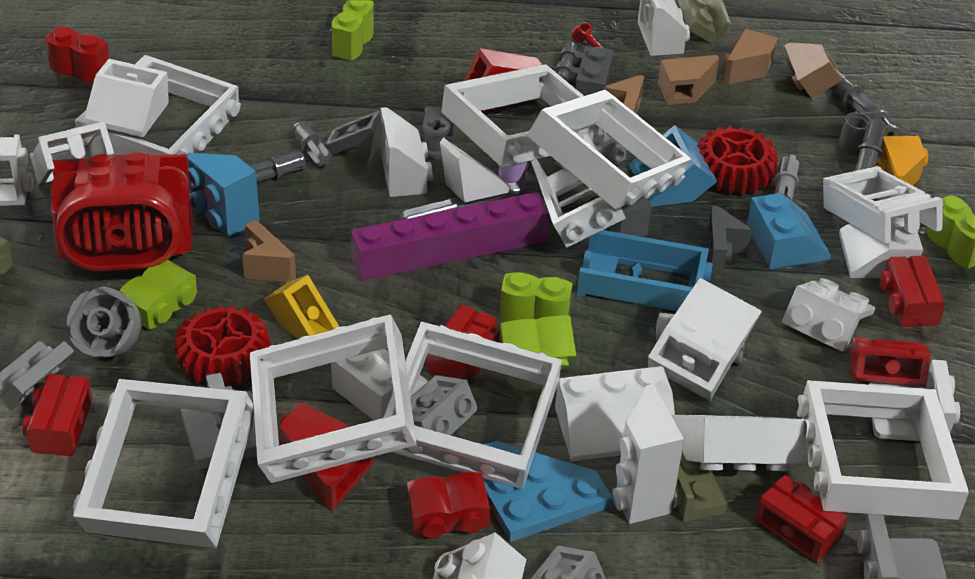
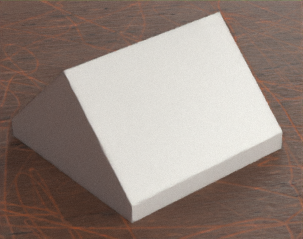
M445 138L441 140L440 147L445 182L464 202H469L509 192L511 187L492 170Z

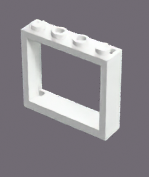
M144 55L135 65L167 72L169 93L210 106V108L169 149L119 131L107 129L114 151L112 157L130 153L173 155L203 151L210 140L216 134H219L223 127L239 113L241 103H239L238 86ZM86 111L75 120L76 128L89 125L84 122Z
M545 64L445 85L441 112L497 164L505 167L551 155L527 136L529 131L506 135L481 112L482 110L542 98L550 106L583 97L584 95ZM596 124L574 131L582 139L583 135L588 133L594 145L601 144L605 140L606 132Z
M607 90L542 109L527 134L531 140L614 209L627 204L633 205L637 200L643 197L647 199L657 191L663 192L671 185L677 186L686 177L684 176L685 168L691 161L689 156ZM593 124L598 125L651 170L631 178L628 177L574 131Z
M391 314L379 318L374 317L368 321L337 327L331 331L304 336L294 341L250 352L257 460L259 467L271 483L417 445L402 335ZM388 348L397 415L279 446L274 378Z
M421 322L405 361L410 398L428 353L544 386L521 455L415 425L417 445L392 452L460 472L482 473L485 479L523 489L559 382L562 360L546 356V353H535L520 349L510 343H498L487 340L477 334H465L448 329L443 325L436 326ZM394 392L383 418L397 415Z
M119 379L115 392L110 395L108 400V413L104 425L97 432V446L93 458L88 461L85 468V482L81 494L74 501L73 517L87 533L217 548L254 419V404L247 392ZM136 404L225 413L194 519L102 509Z
M807 380L804 394L798 396L799 408L797 416L804 419V442H808L809 446L808 465L810 468H814V491H819L823 511L959 520L969 491L935 389ZM826 414L914 420L932 482L841 476Z

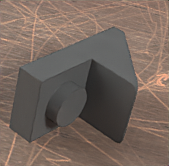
M381 109L334 128L324 145L332 155L341 151L346 153L355 148L364 161L369 164L380 143Z
M711 206L708 224L709 262L713 263L711 274H723L725 261H731L732 253H747L752 233L748 226L719 206Z

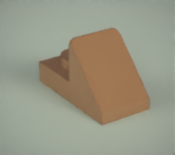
M638 75L607 85L603 90H607L637 114L642 101L645 76Z
M257 220L246 224V240L244 241L246 252L242 255L244 277L254 280L289 282L296 279L295 254Z

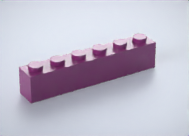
M539 192L353 229L351 230V260L360 280L364 281L548 242L550 214Z

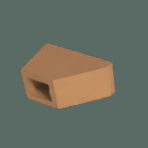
M745 29L740 39L735 38L731 54L726 53L721 67V70L725 71L723 83L733 84L766 77L774 63L778 38Z
M788 43L784 45L789 56L785 58V61L792 73H795L792 76L795 85L800 91L805 89L811 98L843 81L835 62L822 44Z
M718 55L661 60L658 85L667 105L696 102L716 81L719 62Z

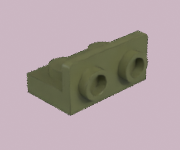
M678 0L689 30L712 44L720 36L724 35L731 25L723 0Z
M682 452L672 508H677L683 522L725 514L727 503L712 471L700 469V462L686 461Z

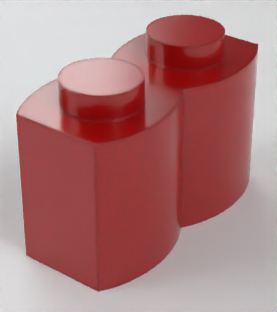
M56 27L45 38L49 68L59 74L75 75L82 81L94 83L96 74L109 59L107 42L94 35H81L79 32L68 27Z
M463 472L446 478L424 477L407 483L408 505L414 536L437 538L451 531L475 533L490 526V506L482 473Z

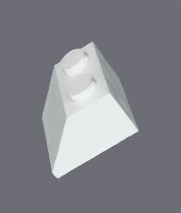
M640 0L638 25L650 56L684 54L685 42L689 41L690 30L689 26L684 24L682 10L677 7L675 0Z
M381 108V159L389 197L427 194V181H432L433 174L431 162H426L428 160L426 142H421L418 129L389 108Z
M904 214L891 217V242L889 243L881 242L851 223L841 228L839 232L850 278H880L881 272L885 271L887 261L891 257L906 256V259H908L910 256L922 255L923 248L918 231L911 234L905 230Z
M381 349L332 362V389L371 419H382L394 392L389 352L386 349ZM421 375L418 377L411 397L429 382Z

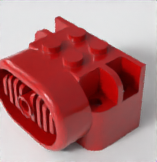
M130 153L126 157H112L107 154H99L86 159L52 160L54 164V179L51 183V213L56 254L60 259L69 260L74 265L90 271L136 270L158 266L167 261L172 255L183 254L191 250L193 242V215L188 154L146 156L144 153Z

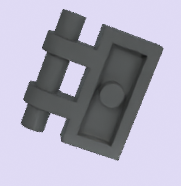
M567 42L565 47L561 49L559 56L561 62L557 64L555 72L566 81L576 82L575 89L595 93L603 91L607 85L614 50L585 46L584 53L577 52V46L574 42Z

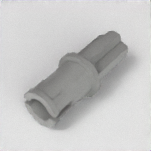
M790 154L789 157H782L779 173L774 177V185L776 186L774 194L782 193L792 202L794 190L798 187L799 183L797 177L799 161L796 160L795 155Z

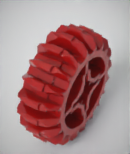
M730 125L725 130L717 127L715 132L708 131L706 136L701 137L697 144V147L701 150L699 153L704 157L703 160L709 165L710 171L717 180L712 185L717 187V192L726 190L729 194L738 192L741 196L746 191L755 194L757 189L764 190L767 184H771L775 172H777V149L773 147L772 141L765 140L764 134L756 135L754 129L746 131L743 130L742 126L740 129H733Z
M219 304L218 309L211 310L206 306L204 313L193 311L191 319H183L182 327L177 329L174 350L180 369L184 370L187 378L194 377L197 384L206 381V376L221 373L225 387L229 382H235L240 386L242 378L252 380L250 352L268 348L271 346L265 322H261L258 314H250L248 308L238 311L234 304L230 308H223Z

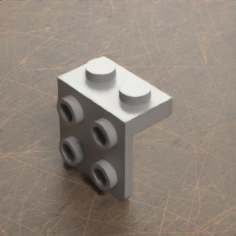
M867 515L863 530H859L857 534V547L859 553L862 554L864 563V579H947L939 547L935 540L926 538H889L884 515Z

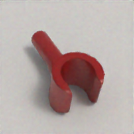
M583 23L580 27L575 26L571 31V37L574 41L578 43L586 41L592 47H602L592 35L593 28L591 24Z

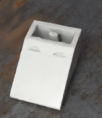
M700 278L670 320L648 357V367L663 366L667 378L711 401L762 311Z

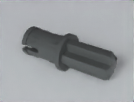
M840 74L843 81L832 86L831 90L842 98L843 104L847 107H852L858 113L874 111L876 105L863 94V89L859 85H853L843 74Z
M878 119L868 122L863 143L858 145L860 153L855 171L876 166L878 157L883 153L881 144L886 129L885 122Z
M307 121L297 122L292 128V134L300 142L302 152L309 155L317 166L321 167L324 164L328 166L331 163L329 159L332 157V154L324 145L323 137L315 133Z
M297 150L278 157L271 155L267 161L250 165V167L256 171L257 182L273 177L275 180H278L282 175L304 170L306 163L302 152Z

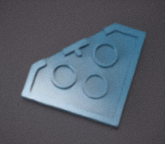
M499 441L485 444L486 446L521 455L522 448ZM539 453L534 454L523 489L483 478L490 509L509 542L612 507L613 497L596 471Z

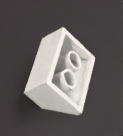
M663 366L559 378L555 409L571 462L621 455L619 441L624 435L625 421L646 385H655L670 414L675 415L673 393Z
M654 384L646 385L625 421L624 435L619 441L621 457L620 463L616 465L617 486L613 489L612 494L617 510L623 511L629 524L671 514L684 438Z
M671 414L684 438L682 451L686 461L700 462V469L723 470V463H734V470L753 471L756 470V463L766 464V470L789 471V464H803L804 419Z

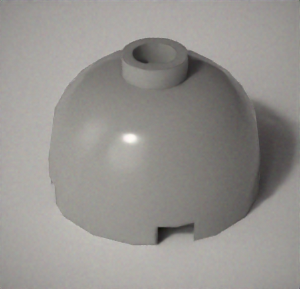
M105 286L80 294L71 305L67 317V326L70 327L72 336L70 339L73 345L82 353L97 358L118 357L129 351L138 340L141 330V314L136 304L123 292Z

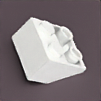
M108 59L95 76L84 117L85 124L91 125L105 121L107 129L127 133L132 136L144 137L169 103L167 72Z
M492 533L439 556L434 566L433 579H522L526 559L499 535Z

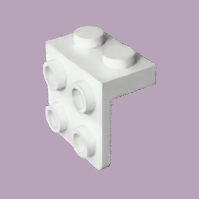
M820 278L819 281H810L796 286L781 323L843 352L847 350L859 320L872 315L875 307L868 304L869 299L855 292H850L848 295L838 290L839 285L835 282Z
M932 360L928 371L926 387L882 382L869 383V385L935 389L949 432H951L953 423L957 424L959 422L960 404L959 402H954L955 379L954 376L949 375L947 361ZM872 417L873 430L876 437L880 439L920 441L914 420Z

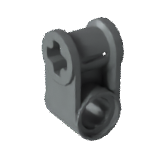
M426 106L422 125L423 133H425L423 142L427 144L428 157L439 159L442 158L440 142L443 138L449 142L452 141L456 125L441 112L442 108Z
M884 110L850 113L845 117L838 144L847 152L860 153L858 145L863 143L868 122L873 119L886 123L884 136H901V131L897 126L891 124L890 117Z

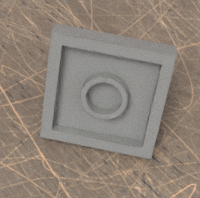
M221 373L206 376L207 388L233 390L232 386L225 387ZM249 391L247 392V394L253 403V395L252 392ZM180 408L181 418L197 470L208 468L225 413ZM253 419L242 459L257 456L255 419Z

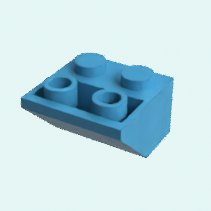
M188 153L191 203L194 212H199L214 229L220 230L228 238L244 230L246 224L254 220L260 221L257 177L254 169L236 155Z

